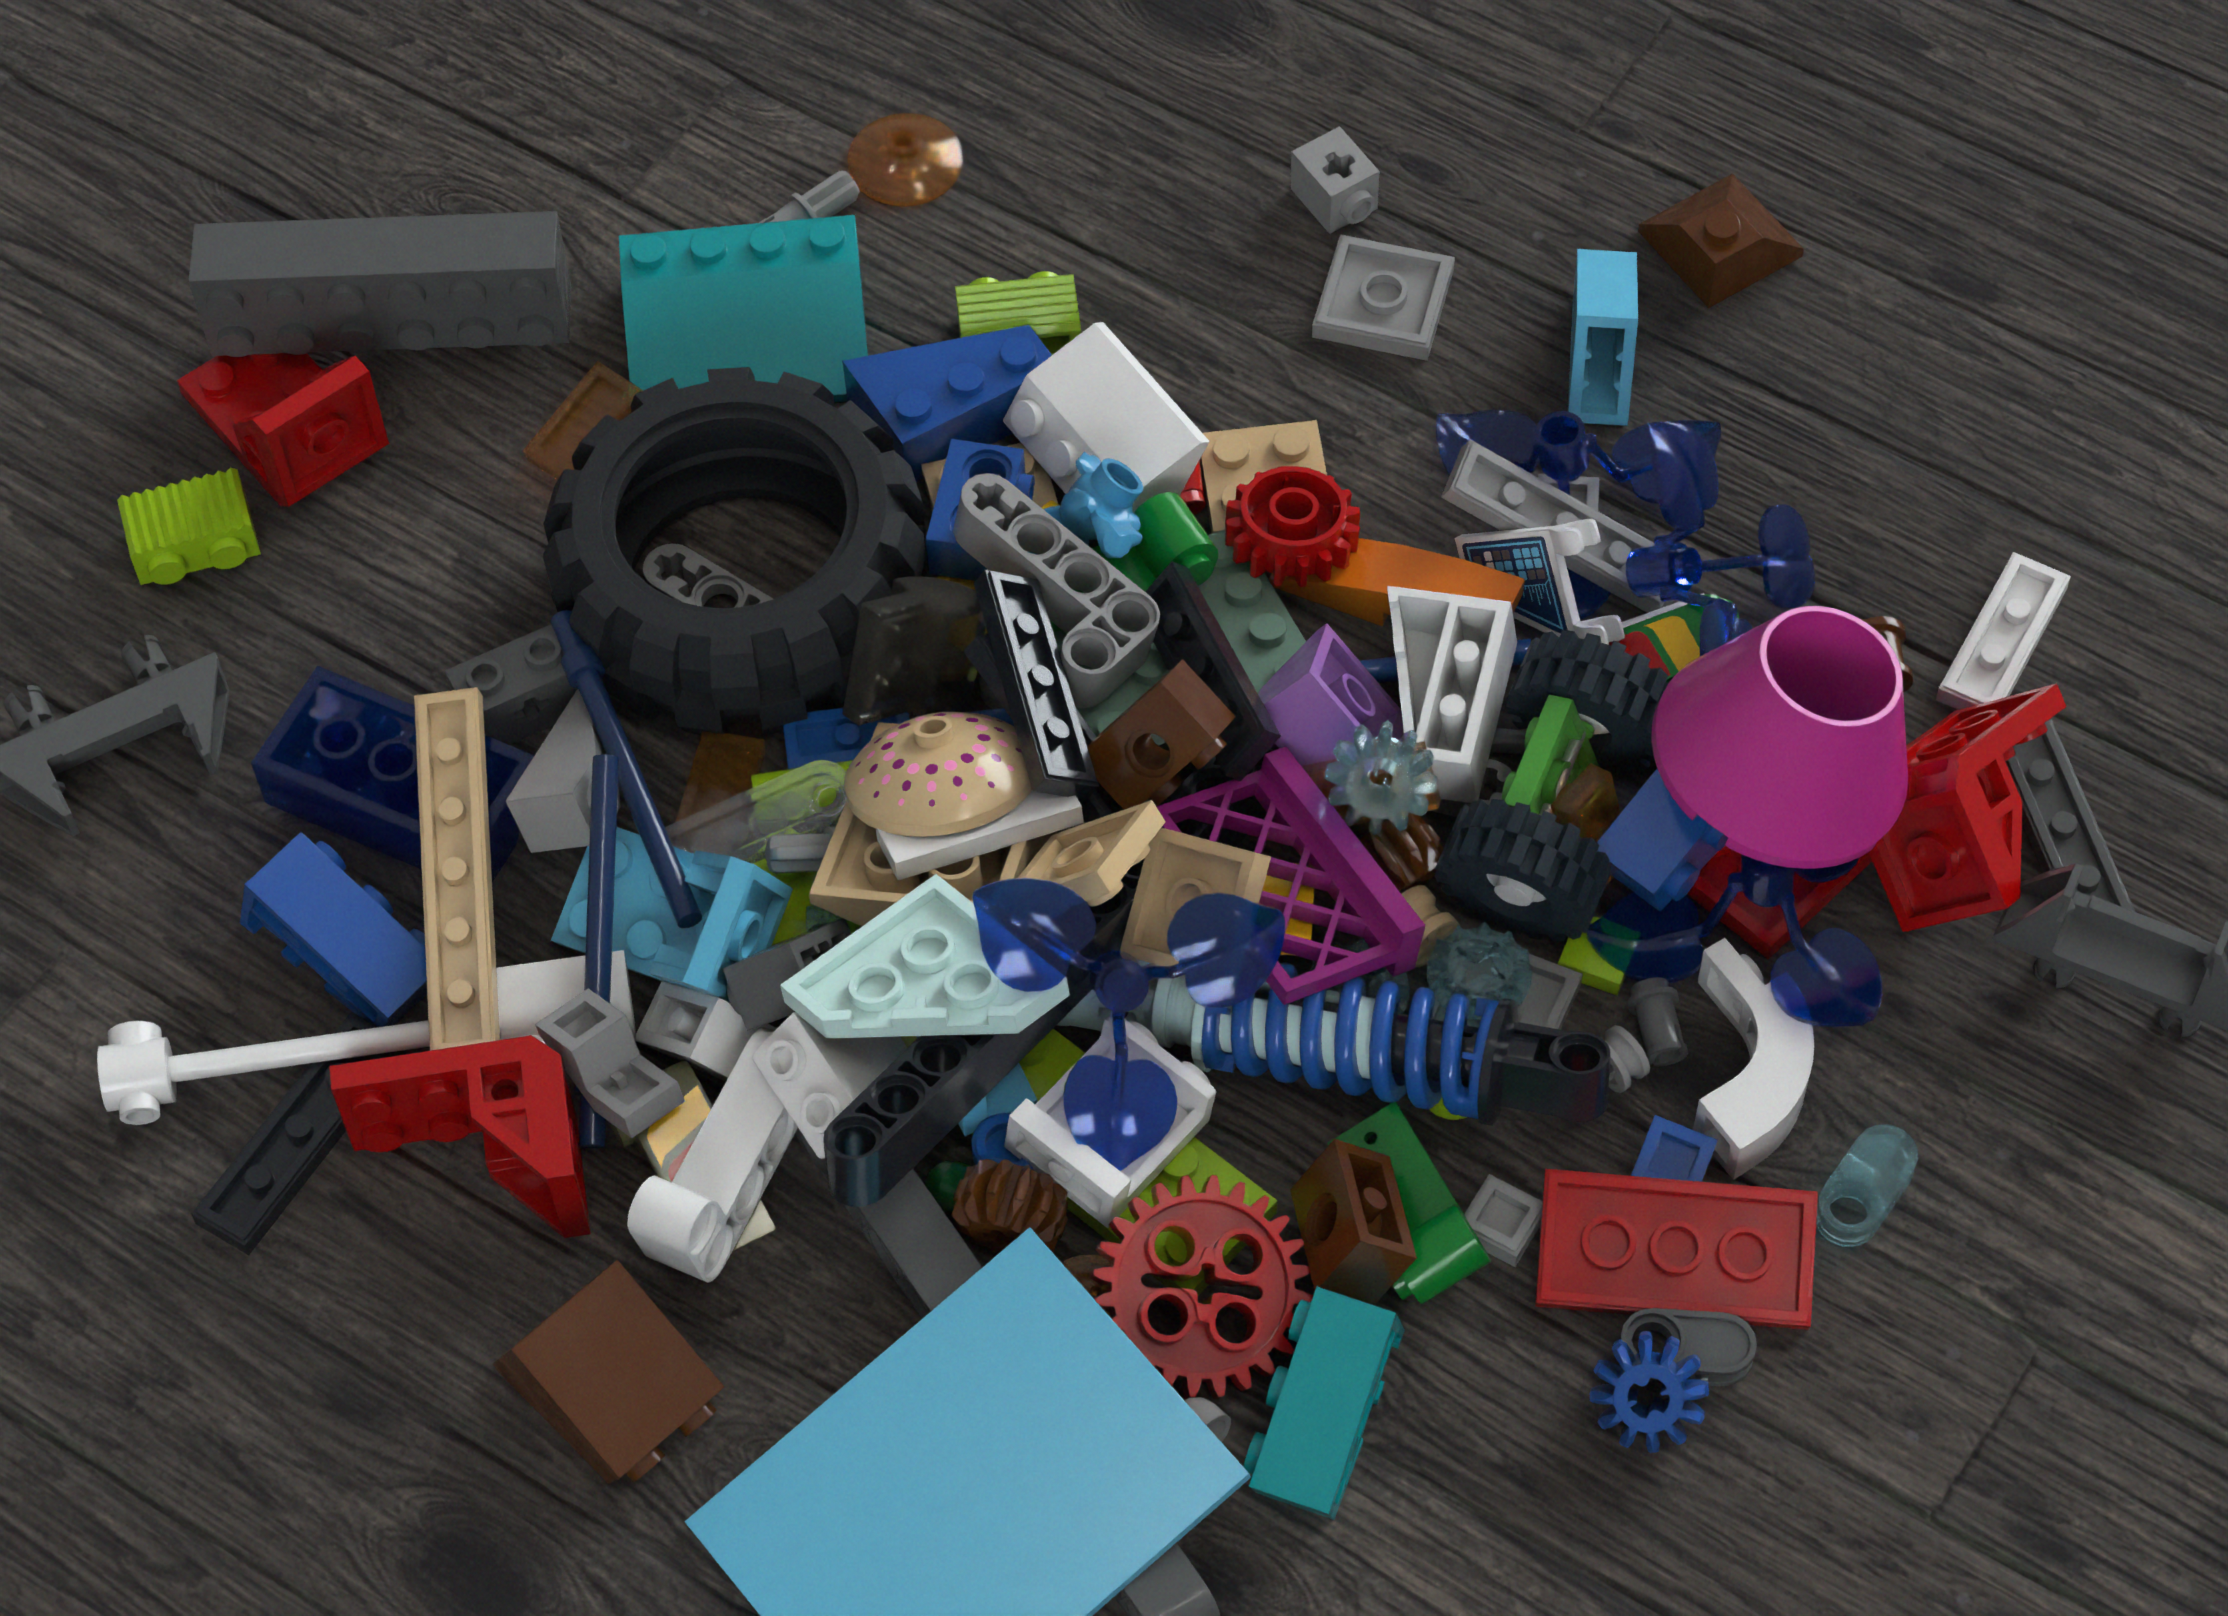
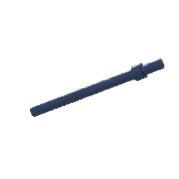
M560 611L552 616L550 622L564 653L561 658L562 668L570 686L579 689L605 754L619 757V787L678 927H693L702 920V914L689 884L684 881L686 877L603 683L602 678L605 675L604 666L592 647L586 645L571 628L569 619L572 611Z
M600 754L593 756L584 991L589 988L610 1003L619 757ZM574 1083V1094L580 1096L578 1146L582 1148H604L606 1119L593 1110Z

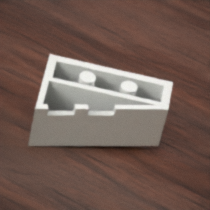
M1387 586L1406 755L1414 794L1472 803V801L1479 799L1517 646L1511 602Z

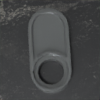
M1651 1308L1642 1309L1632 1314L1623 1324L1620 1339L1628 1344L1634 1355L1638 1353L1633 1346L1632 1340L1643 1331L1652 1330L1661 1333L1667 1339L1670 1336L1679 1339L1678 1353L1673 1361L1677 1363L1693 1354H1696L1701 1361L1700 1368L1687 1379L1707 1381L1709 1386H1729L1743 1380L1752 1368L1757 1348L1756 1336L1750 1325L1737 1315L1725 1312ZM1650 1378L1649 1382L1662 1383L1658 1379Z

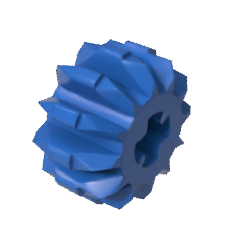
M1644 1331L1639 1335L1638 1354L1634 1355L1628 1344L1622 1339H1618L1613 1343L1612 1351L1614 1357L1621 1366L1608 1360L1597 1361L1594 1373L1609 1384L1592 1387L1589 1394L1590 1401L1599 1405H1612L1604 1410L1598 1418V1424L1602 1429L1612 1428L1621 1421L1625 1423L1619 1439L1620 1445L1626 1448L1630 1447L1634 1442L1637 1431L1647 1433L1646 1447L1648 1452L1655 1453L1660 1448L1661 1438L1659 1431L1665 1430L1670 1439L1677 1445H1681L1686 1441L1687 1434L1685 1428L1678 1418L1691 1424H1701L1705 1417L1704 1410L1690 1400L1708 1396L1709 1383L1700 1379H1687L1695 1374L1701 1366V1361L1696 1354L1687 1356L1677 1363L1673 1361L1678 1353L1679 1339L1670 1336L1665 1341L1661 1353L1652 1352V1335L1649 1331ZM1650 1378L1658 1379L1662 1382L1660 1394L1662 1396H1669L1666 1400L1654 1397L1648 1406L1640 1404L1637 1401L1639 1389H1630L1633 1383L1645 1386Z

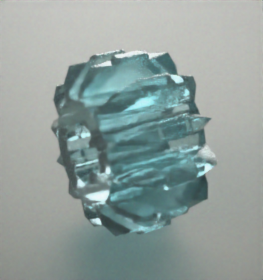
M1389 720L1382 722L1378 737H1374L1367 727L1360 724L1354 730V743L1341 739L1338 740L1333 749V754L1337 761L1327 764L1324 776L1327 781L1335 784L1330 790L1328 797L1331 806L1349 805L1345 815V821L1348 826L1357 823L1362 816L1371 818L1369 829L1373 835L1381 832L1384 819H1389L1391 824L1401 832L1407 828L1409 821L1408 813L1423 816L1429 806V801L1425 795L1436 791L1438 779L1437 776L1426 771L1433 764L1434 755L1432 751L1424 749L1413 751L1418 737L1414 730L1404 733L1399 740L1392 738L1393 726ZM1380 770L1390 773L1392 775L1391 784L1389 785L1387 778H1384L1383 785L1373 783L1370 780L1371 771H1373L1375 777H1378Z

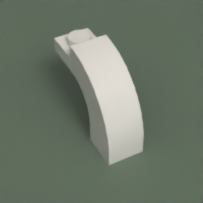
M1723 938L1703 951L1698 983L1743 1037L1749 1051L1750 1062L1732 1080L1699 1099L1693 1130L1718 1140L1712 1155L1734 1180L1773 1153L1788 1136L1797 1121L1812 1068L1814 1036L1810 1014L1804 999L1789 975L1784 973L1765 985L1757 964L1748 955H1739L1727 939Z

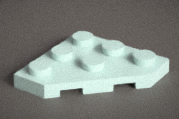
M937 874L780 985L784 1002L826 1038L1018 1034L1070 996L1067 977Z

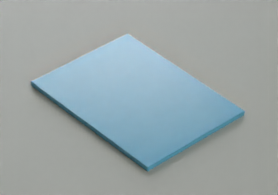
M1029 1227L684 1522L760 1616H1093L1247 1482L1251 1476Z

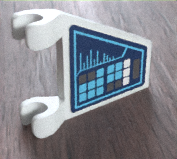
M1584 519L1556 526L1462 534L1455 538L1460 559L1525 579L1524 592L1513 613V618L1544 633L1552 631L1558 637H1560L1562 630L1575 631L1578 638L1585 639L1586 634L1590 633L1600 636L1601 643L1609 645V642L1620 641L1625 638L1622 622L1618 615H1608L1580 621L1564 556L1576 555L1584 550V546L1596 545L1601 542L1598 526L1594 519Z

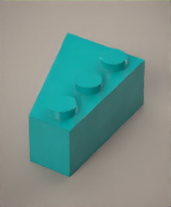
M1317 1286L1311 1302L1300 1300L1288 1334L1289 1340L1297 1342L1289 1369L1282 1366L1277 1367L1266 1398V1405L1275 1408L1267 1434L1259 1432L1254 1434L1244 1462V1468L1252 1475L1249 1487L1255 1493L1335 1520L1363 1445L1362 1435L1372 1405L1378 1404L1385 1382L1381 1381L1391 1348H1399L1405 1332L1395 1312Z

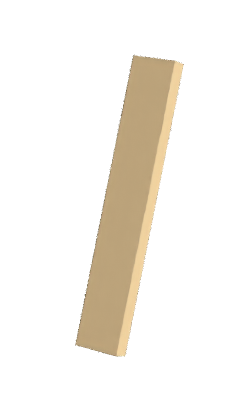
M478 687L414 696L430 1051L500 1040L483 696Z

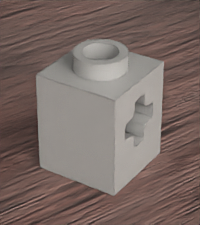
M1340 126L1291 151V190L1329 234L1348 224H1356L1363 221L1371 212L1378 209L1380 171Z

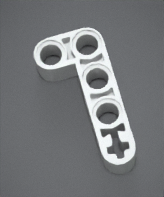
M765 1027L759 1028L747 1042L672 1183L655 1175L649 1177L637 1191L628 1214L627 1226L629 1232L645 1256L707 1283L713 1281L725 1266L798 1128L752 1058L756 1049L774 1032Z

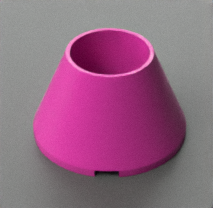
M1804 606L1786 611L1688 663L1669 682L1657 704L1652 722L1651 742L1656 766L1664 785L1678 806L1692 821L1698 814L1709 825L1728 837L1725 846L1747 857L1772 865L1799 869H1818L1844 864L1871 851L1877 841L1894 826L1903 809L1908 788V766L1901 667L1895 652L1884 637L1869 624L1847 612L1823 606Z

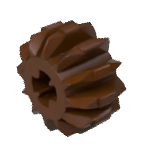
M1400 813L1392 820H1386L1376 829L1368 831L1366 836L1360 839V842L1401 894L1417 885L1429 883V880L1435 876L1437 871L1435 868L1443 851V847L1439 843L1441 841L1440 837L1430 824L1426 825L1419 813Z
M990 1159L979 1160L977 1165L967 1167L963 1180L960 1179L953 1198V1201H955L952 1212L954 1217L953 1226L960 1234L967 1235L968 1240L972 1244L990 1248L992 1253L1001 1252L1030 1227L1045 1245L1054 1252L1058 1239L1062 1238L1068 1219L1065 1217L1069 1204L1066 1200L1068 1192L1060 1184L1054 1183L1053 1178L1049 1174L1031 1170L1029 1164L1020 1166L1013 1164L1008 1159H1004L1000 1163Z

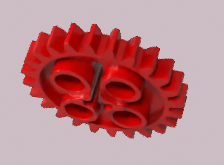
M1186 1175L1178 1180L1176 1197H1172L1169 1190L1160 1182L1151 1188L1153 1208L1136 1196L1127 1203L1135 1222L1131 1223L1126 1219L1115 1217L1108 1224L1120 1241L1119 1243L1100 1242L1095 1249L1102 1257L1111 1261L1109 1267L1094 1269L1090 1272L1089 1278L1091 1280L1107 1285V1293L1098 1296L1094 1300L1102 1309L1110 1310L1112 1320L1171 1386L1176 1378L1182 1379V1390L1185 1399L1196 1397L1201 1381H1206L1213 1399L1223 1397L1226 1390V1377H1230L1234 1385L1241 1392L1252 1387L1249 1367H1252L1264 1377H1268L1275 1372L1273 1362L1268 1355L1270 1351L1284 1357L1294 1352V1348L1282 1334L1290 1329L1294 1316L1292 1313L1293 1307H1297L1301 1299L1311 1302L1313 1295L1295 1289V1281L1310 1274L1309 1266L1292 1265L1290 1258L1292 1254L1304 1245L1303 1239L1283 1242L1279 1234L1286 1227L1290 1218L1284 1215L1269 1222L1263 1217L1270 1199L1266 1195L1250 1206L1243 1203L1245 1195V1183L1243 1182L1235 1184L1228 1194L1224 1196L1220 1195V1184L1217 1175H1211L1206 1179L1201 1193H1196L1189 1175ZM1169 1231L1183 1239L1187 1255L1185 1262L1181 1266L1172 1267L1166 1265L1158 1258L1155 1252V1240L1160 1232ZM1236 1239L1242 1241L1252 1251L1254 1263L1248 1274L1240 1275L1226 1267L1222 1251L1224 1244L1228 1240ZM1200 1271H1203L1205 1283L1209 1285L1256 1287L1260 1290L1261 1295L1258 1300L1239 1295L1218 1292L1205 1298L1201 1304L1198 1303L1197 1291L1193 1289L1146 1287L1142 1284L1141 1278L1143 1275L1148 1274L1172 1281L1185 1282L1197 1276ZM1163 1299L1171 1302L1177 1308L1180 1315V1324L1174 1335L1160 1334L1151 1327L1148 1321V1309L1153 1300ZM1230 1307L1236 1309L1244 1316L1247 1323V1332L1241 1343L1228 1342L1219 1335L1216 1329V1317L1221 1308Z

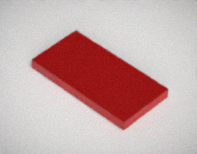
M1545 1169L1535 1307L1632 1315L1642 1309L1651 1308L1725 1312L1737 1315L1749 1325L1809 1330L1812 1314L1818 1191Z

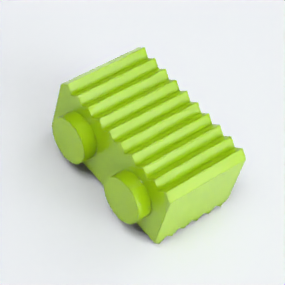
M1042 271L1031 275L1028 279L999 282L994 278L983 277L972 281L969 285L955 286L960 338L1030 325L1053 355L1081 334L1074 274L1057 275L1053 272Z
M230 467L226 472L218 470L214 475L206 473L202 478L194 476L190 481L181 480L178 484L169 483L166 488L157 486L154 491L145 489L142 494L133 492L130 497L121 495L117 499L130 558L140 585L151 582L161 585L172 584L180 581L190 572L210 567L231 569L241 565L246 558L261 555L248 500L238 469Z

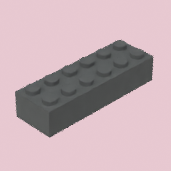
M557 211L194 224L189 284L211 356L228 355L243 357L251 354L278 353L302 355L308 352L334 351L361 353L368 350L389 349L418 351L427 348L444 347L484 348L500 345L543 346L546 344L569 343L571 282Z

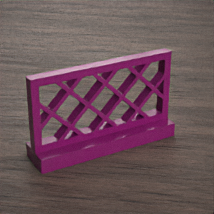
M1287 747L1266 753L1261 770L1247 774L1242 781L1233 779L1157 806V809L1166 821L1162 828L1181 832L1175 823L1193 819L1214 825L1209 839L1211 841L1218 842L1222 828L1259 837L1254 850L1256 853L1263 854L1266 842L1270 840L1292 846L1300 855L1299 865L1271 857L1267 875L1293 882L1289 897L1262 891L1257 909L1282 915L1278 931L1253 925L1245 952L1283 1005L1385 967L1392 977L1415 969L1426 925ZM1255 796L1267 812L1265 820L1230 811L1231 803ZM1301 885L1327 891L1336 902L1334 910L1296 900ZM1290 918L1327 927L1328 930L1323 944L1286 934ZM1338 930L1362 937L1370 949L1355 953L1331 946L1335 931ZM1279 952L1317 961L1316 968L1290 978L1277 960Z

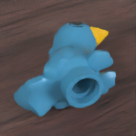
M1083 452L1076 460V467L1081 476L1071 486L1068 493L1064 495L1061 505L1050 500L1042 506V509L1085 544L1089 545V540H1098L1101 552L1108 559L1122 558L1132 547L1140 544L1142 540V534L1138 532L1141 527L1140 518L1132 511L1133 503L1143 491V484L1135 472L1125 464L1110 458L1104 459L1101 462L1095 455Z

